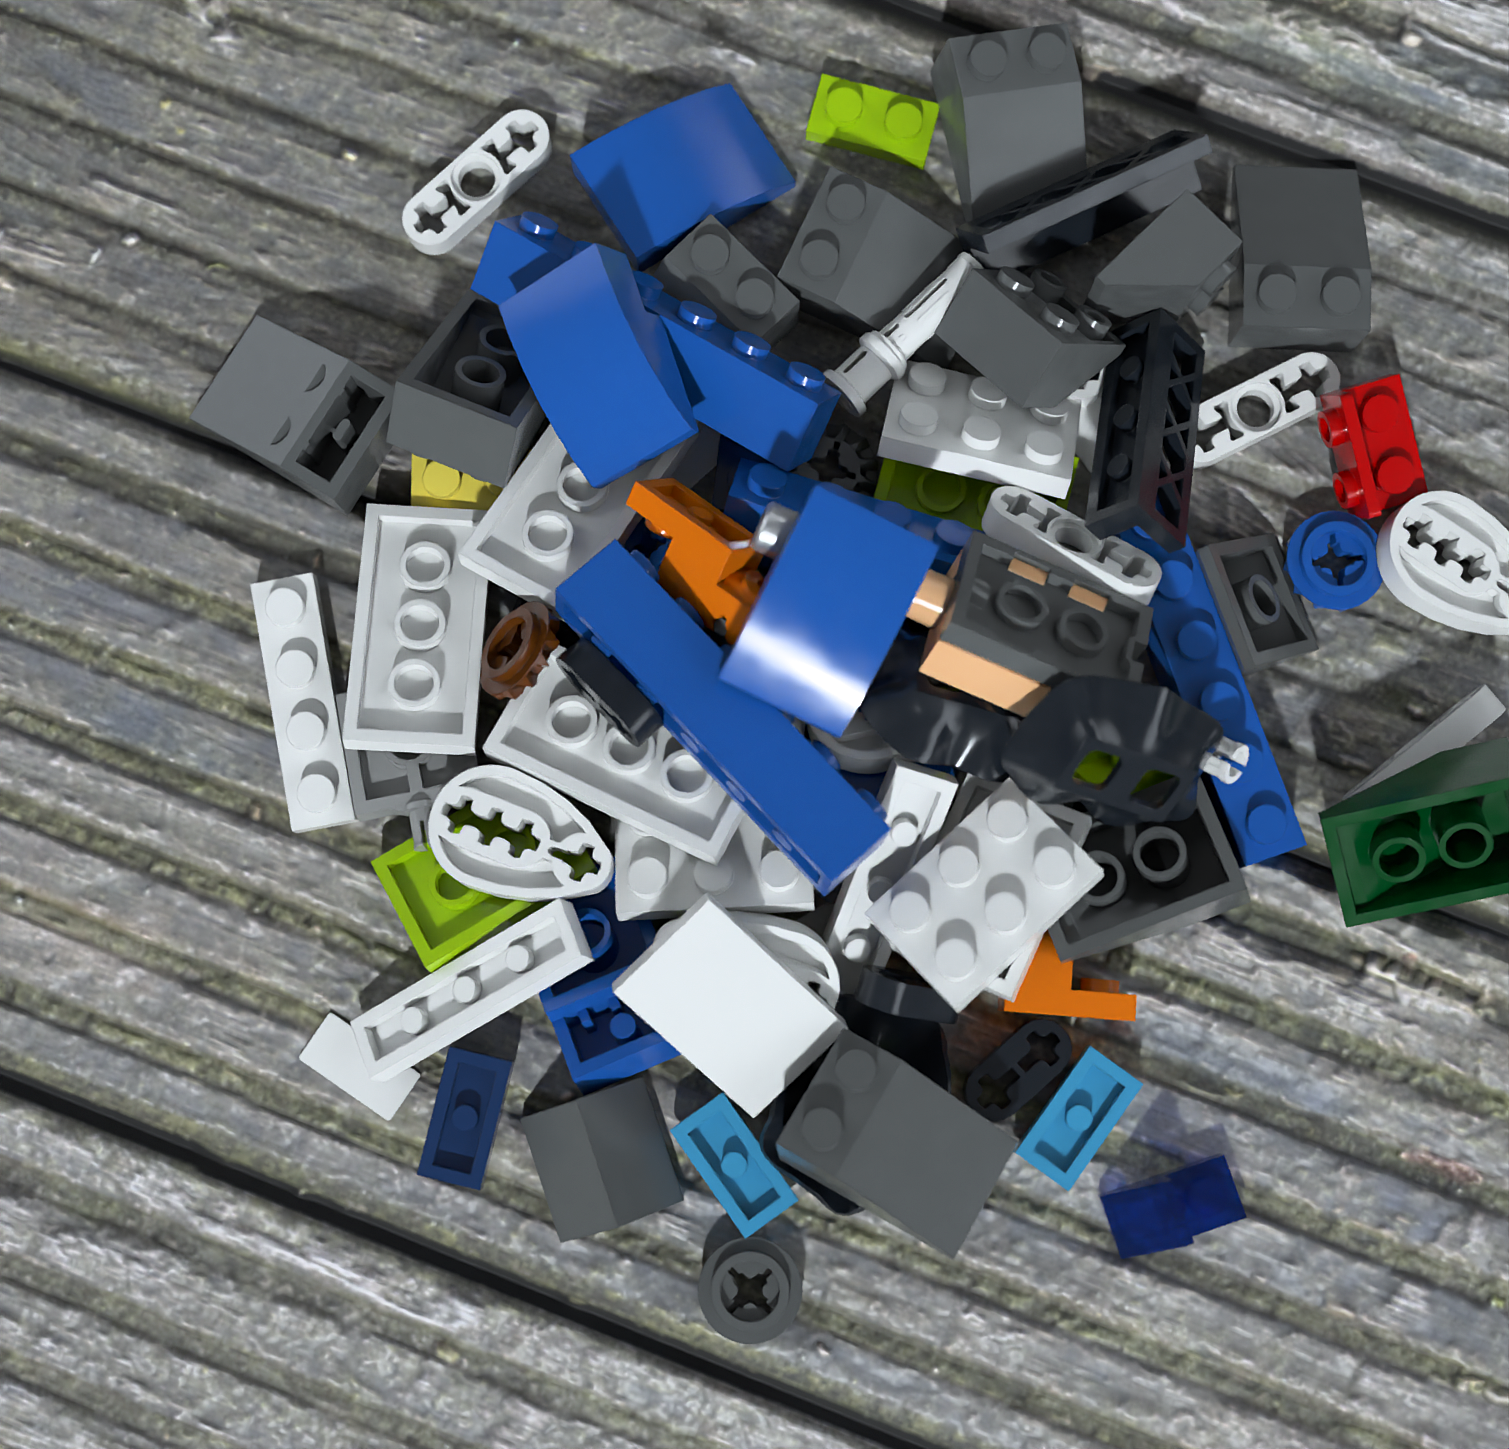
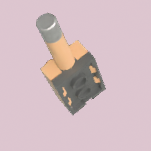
M775 502L769 503L751 542L752 549L775 558L779 554L798 512ZM974 530L946 575L931 569L928 570L906 617L930 627L919 672L1026 717L1054 686L1070 677L1098 675L1141 683L1144 665L1136 662V660L1147 647L1154 609Z

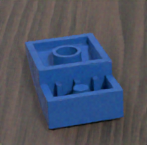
M731 83L712 87L659 107L629 121L570 154L574 175L636 270L640 272L663 260L709 214H712L727 229L796 186V181Z
M594 243L498 306L521 367L540 406L569 455L593 488L602 489L699 432L661 316L645 311L625 253Z
M815 485L807 493L779 554L774 558L717 679L836 738H840L886 656L940 546L823 487Z
M596 864L597 869L600 870L601 865ZM615 869L610 883L602 891L566 900L574 906L594 961L538 993L544 1011L552 1022L572 1080L583 1096L681 1055L675 1047L613 993L612 983L653 944L657 933L652 919L618 920L616 915Z

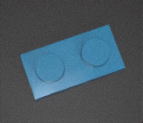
M1086 1045L1024 1133L1014 1152L1065 1190L1070 1191L1139 1092L1143 1083L1096 1049Z
M724 1091L670 1129L672 1135L745 1239L799 1200L781 1172L776 1170L764 1157L759 1141Z

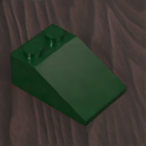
M1507 737L1441 751L1318 813L1346 928L1509 894V741Z

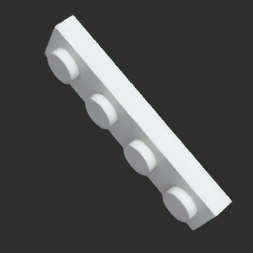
M306 573L250 584L292 832L301 833L358 822L359 820L354 812L335 697L337 689L317 576L313 573Z
M892 757L876 798L887 813V819L884 821L892 829L883 844L844 879L822 935V939L827 945L838 971L839 994L855 993L863 965L886 966L892 951L889 946L890 942L866 918L864 912L933 849L959 785L953 775ZM808 981L807 985L818 994L814 982Z
M561 898L556 899L350 1021L368 1078L384 1083L594 961L573 904Z

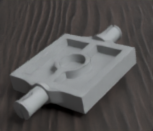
M347 692L335 695L342 737ZM477 743L475 756L344 748L354 812L357 819L362 822L395 814L409 816L414 841L413 848L417 852L428 851L427 844L431 848L428 833L429 817L432 806L440 791L460 773L481 766Z

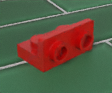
M1388 374L1319 395L1323 411H1320L1317 416L1318 428L1324 444L1328 448L1333 449L1338 472L1333 474V488L1336 498L1343 509H1348V513L1358 518L1371 519L1381 516V510L1407 503L1414 497L1428 492L1400 374Z

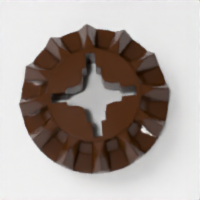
M538 601L528 602L507 614L496 625L484 646L481 657L480 682L487 693L499 700L505 697L515 700L522 695L526 686L534 687L537 684L539 673L543 668L550 667L548 663L550 654L559 645L556 634L559 631L560 620L552 614V609Z

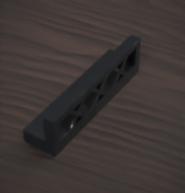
M1174 129L958 226L956 231L963 252L975 258L984 269L1000 270L1002 266H1008L1023 272L1170 205L1187 188L1193 194L1202 190V186L1194 161L1213 153L1208 134Z
M1159 308L1110 331L1125 343L1126 347L1120 356L1105 367L1084 527L1099 540H1103L1139 526L1164 550L1172 553L1185 548L1205 350L1162 308ZM1174 353L1182 360L1181 370L1179 369ZM1168 397H1169V400H1170V402H1171V405H1172V408H1173V410H1174V413H1175V415H1176L1175 418H1174V415H1173V413H1172V410H1171V407H1170V405H1169V402H1168V400H1167ZM1162 444L1170 462V469L1162 451ZM1156 496L1159 498L1165 517L1155 509Z

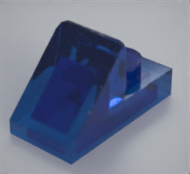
M1220 1153L1098 1195L1121 1259L1186 1247L1194 1244L1193 1236L1247 1218L1225 1155Z

